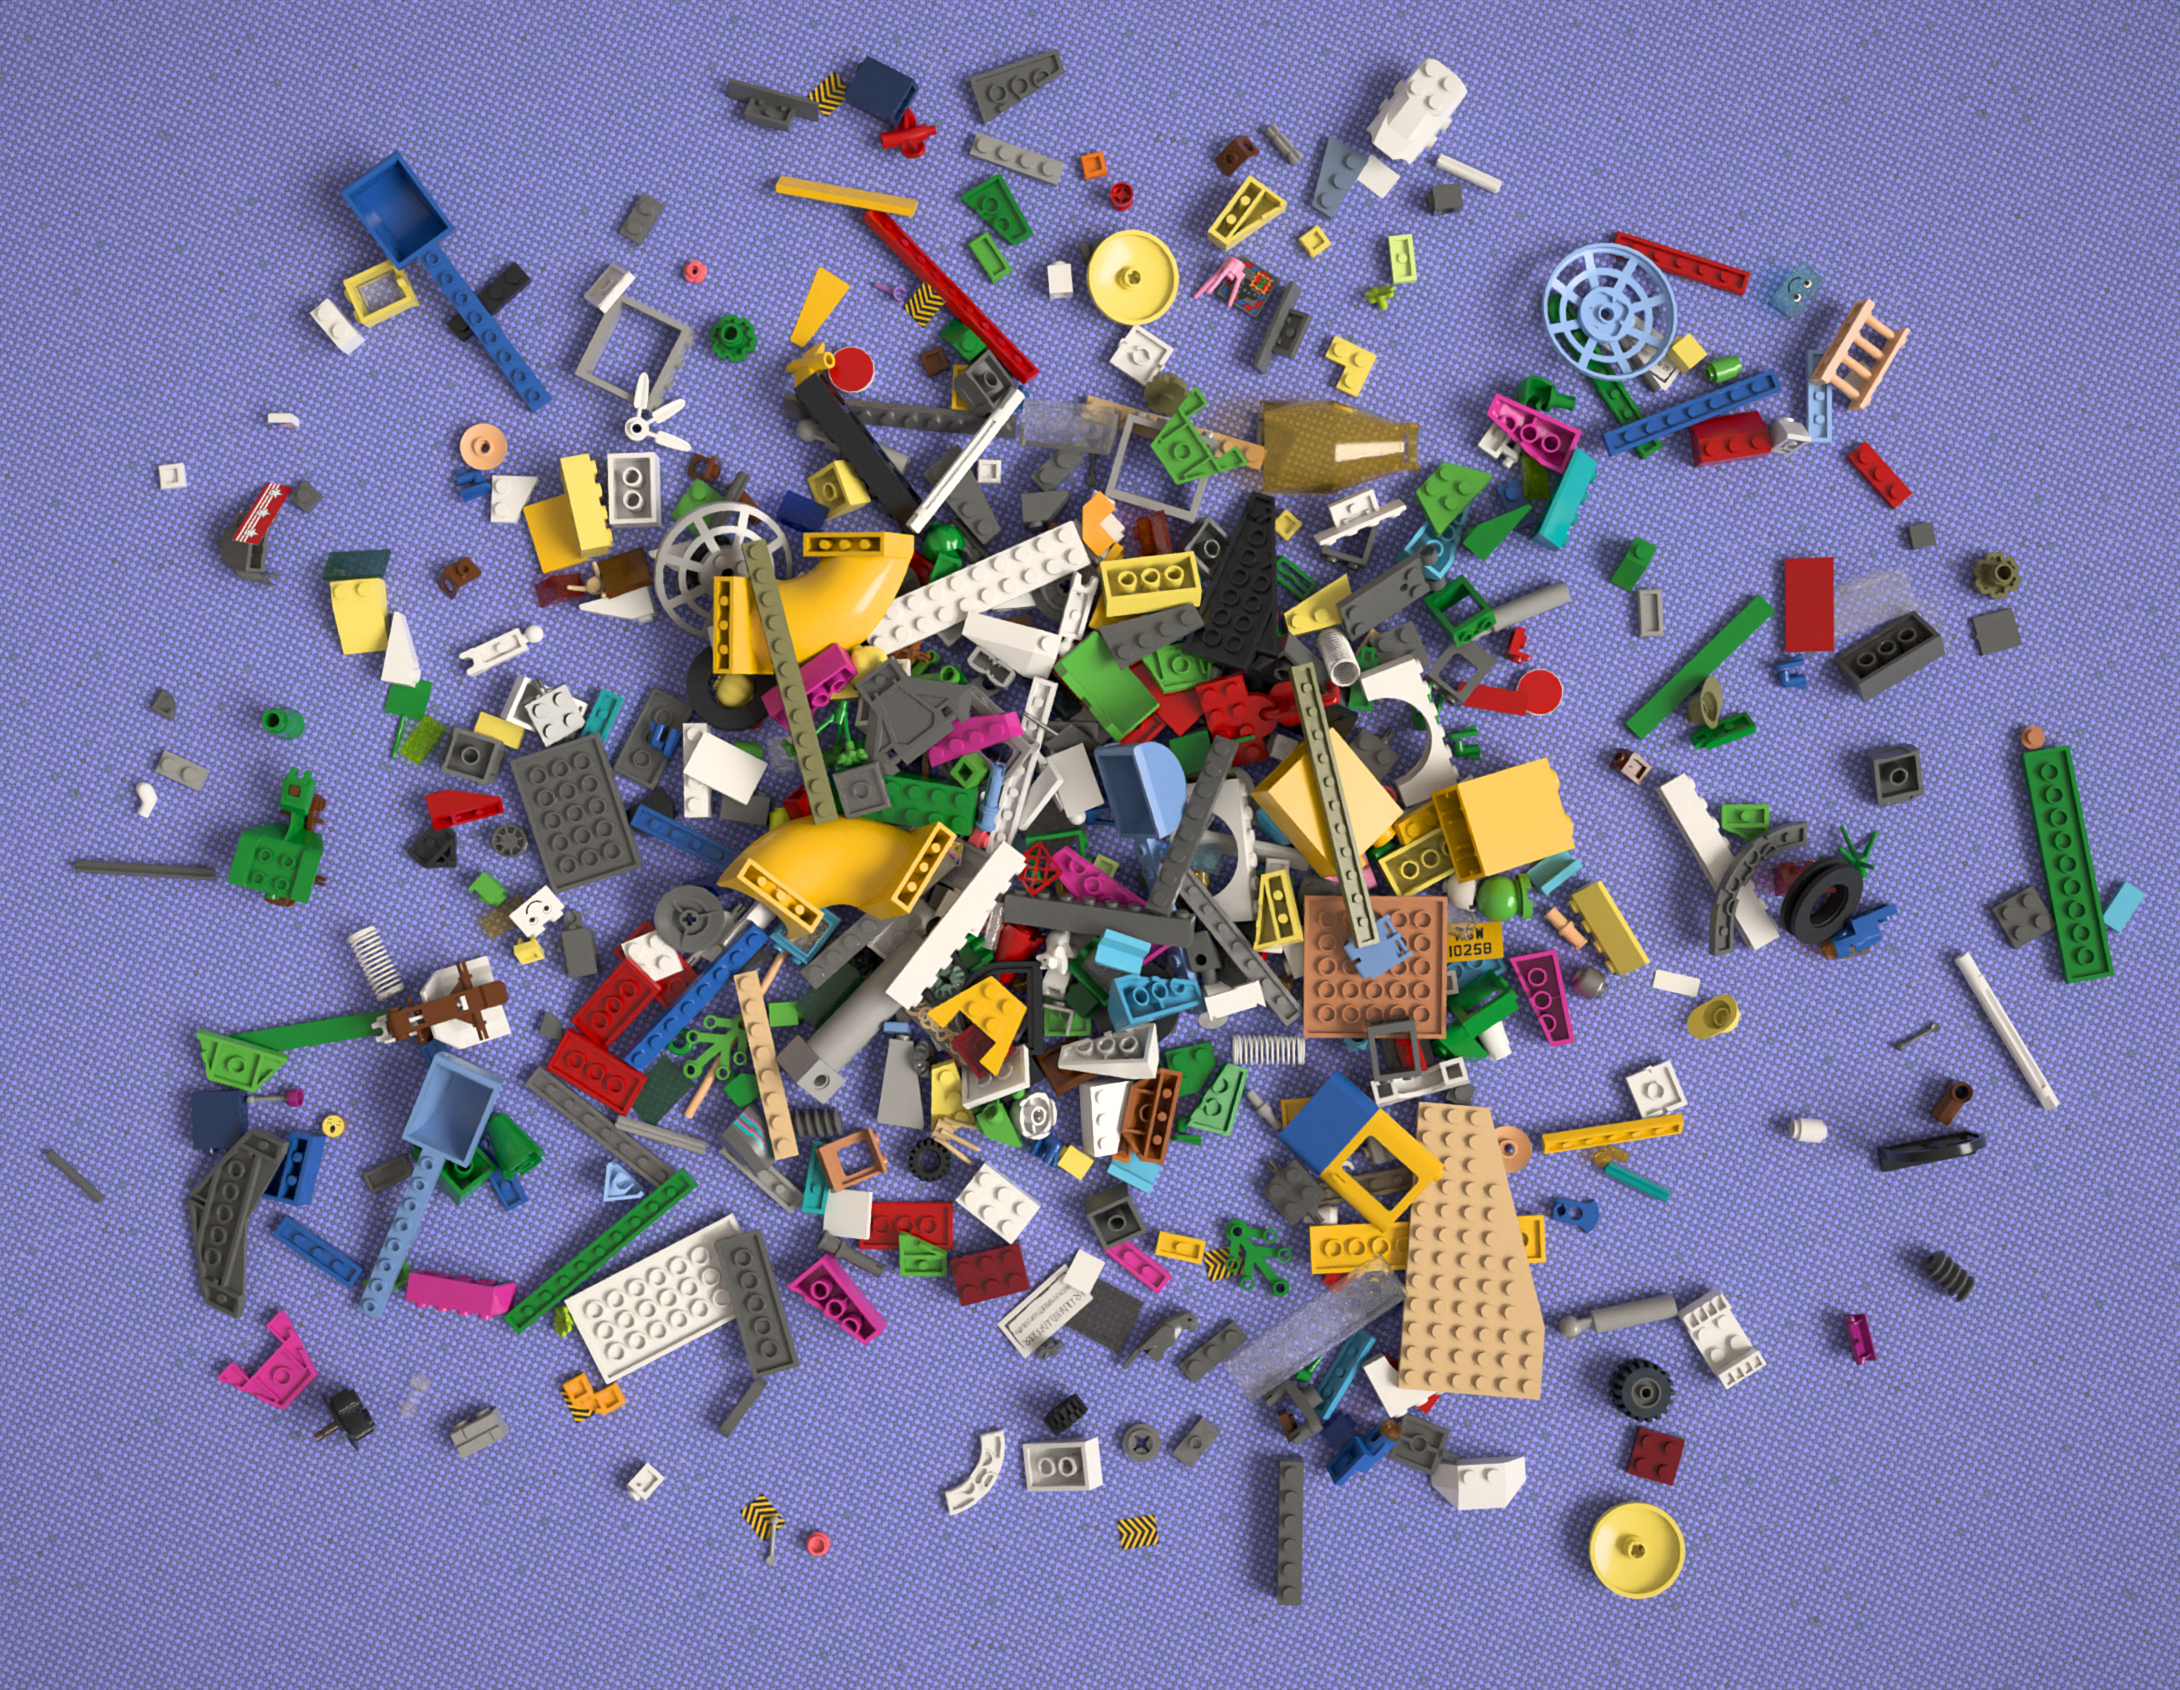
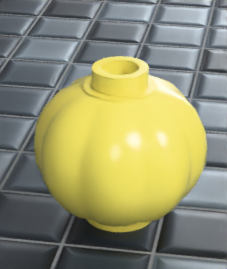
M858 645L850 651V659L858 672L851 680V683L855 685L888 659L881 648Z
M720 674L713 686V690L717 691L715 695L717 704L726 709H737L745 706L752 700L755 694V682L750 674Z

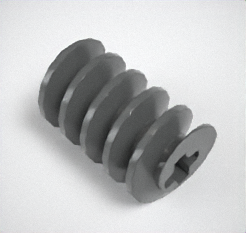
M833 1106L831 1113H828L826 1107H823L822 1114H819L817 1109L814 1108L812 1115H809L808 1110L804 1109L803 1116H800L798 1110H795L793 1117L795 1138L797 1139L799 1133L800 1138L805 1139L807 1132L811 1138H815L816 1132H818L820 1137H824L826 1130L831 1137L834 1136L835 1129L839 1136L843 1135L842 1112L838 1113L836 1107Z
M1942 1250L1928 1256L1919 1267L1920 1271L1929 1269L1926 1275L1929 1278L1936 1275L1934 1278L1935 1284L1943 1281L1941 1285L1942 1290L1950 1287L1948 1295L1952 1297L1957 1294L1956 1302L1964 1300L1975 1286V1278L1968 1276V1272L1961 1269V1266L1954 1263L1953 1259L1947 1257L1946 1253Z

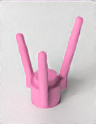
M1229 256L1227 261H1224L1214 275L1194 294L1193 298L1197 299L1208 287L1207 294H1211L1224 277L1231 281L1236 278L1227 304L1228 307H1231L1240 283L1245 276L1242 272L1245 265L1237 258Z

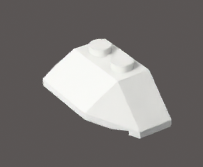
M1507 1456L1457 1459L1456 1464L1448 1460H1441L1437 1465L1434 1476L1431 1475V1485L1458 1510L1505 1508L1526 1481L1525 1457Z

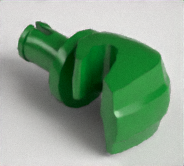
M1535 375L1522 380L1516 391V402L1525 406L1527 403H1532L1536 411L1542 409L1544 412H1549L1552 407L1573 411L1576 401H1573L1576 400L1575 396L1557 393L1555 385Z
M968 932L965 936L967 942L959 951V955L968 972L972 974L980 967L991 963L994 960V954L982 935L978 934L976 937Z

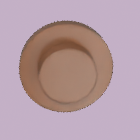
M2037 726L2026 727L2020 734V741L2027 749H2037L2042 746L2045 740L2044 732Z

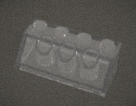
M1024 397L1018 444L1110 455L1119 433L1121 411L1115 407Z

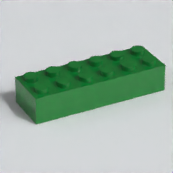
M844 763L836 766L835 773L861 765L852 764L849 767H844ZM901 771L894 776L883 774L893 806L859 816L871 820L918 828L939 821L954 834L970 836L974 831L980 785L965 789L955 780ZM834 782L832 795L837 814L845 815Z

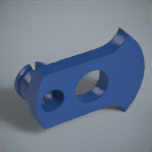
M1557 1197L1551 1208L1552 1220L1580 1226L1587 1234L1593 1230L1598 1222L1599 1209L1594 1199L1588 1203ZM1562 1205L1563 1211L1558 1214L1557 1208ZM1574 1206L1581 1209V1216L1576 1220L1569 1217V1210Z

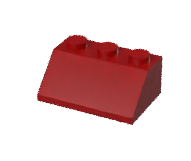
M1758 411L1714 417L1689 427L1695 468L1763 458L1771 453L1768 428Z

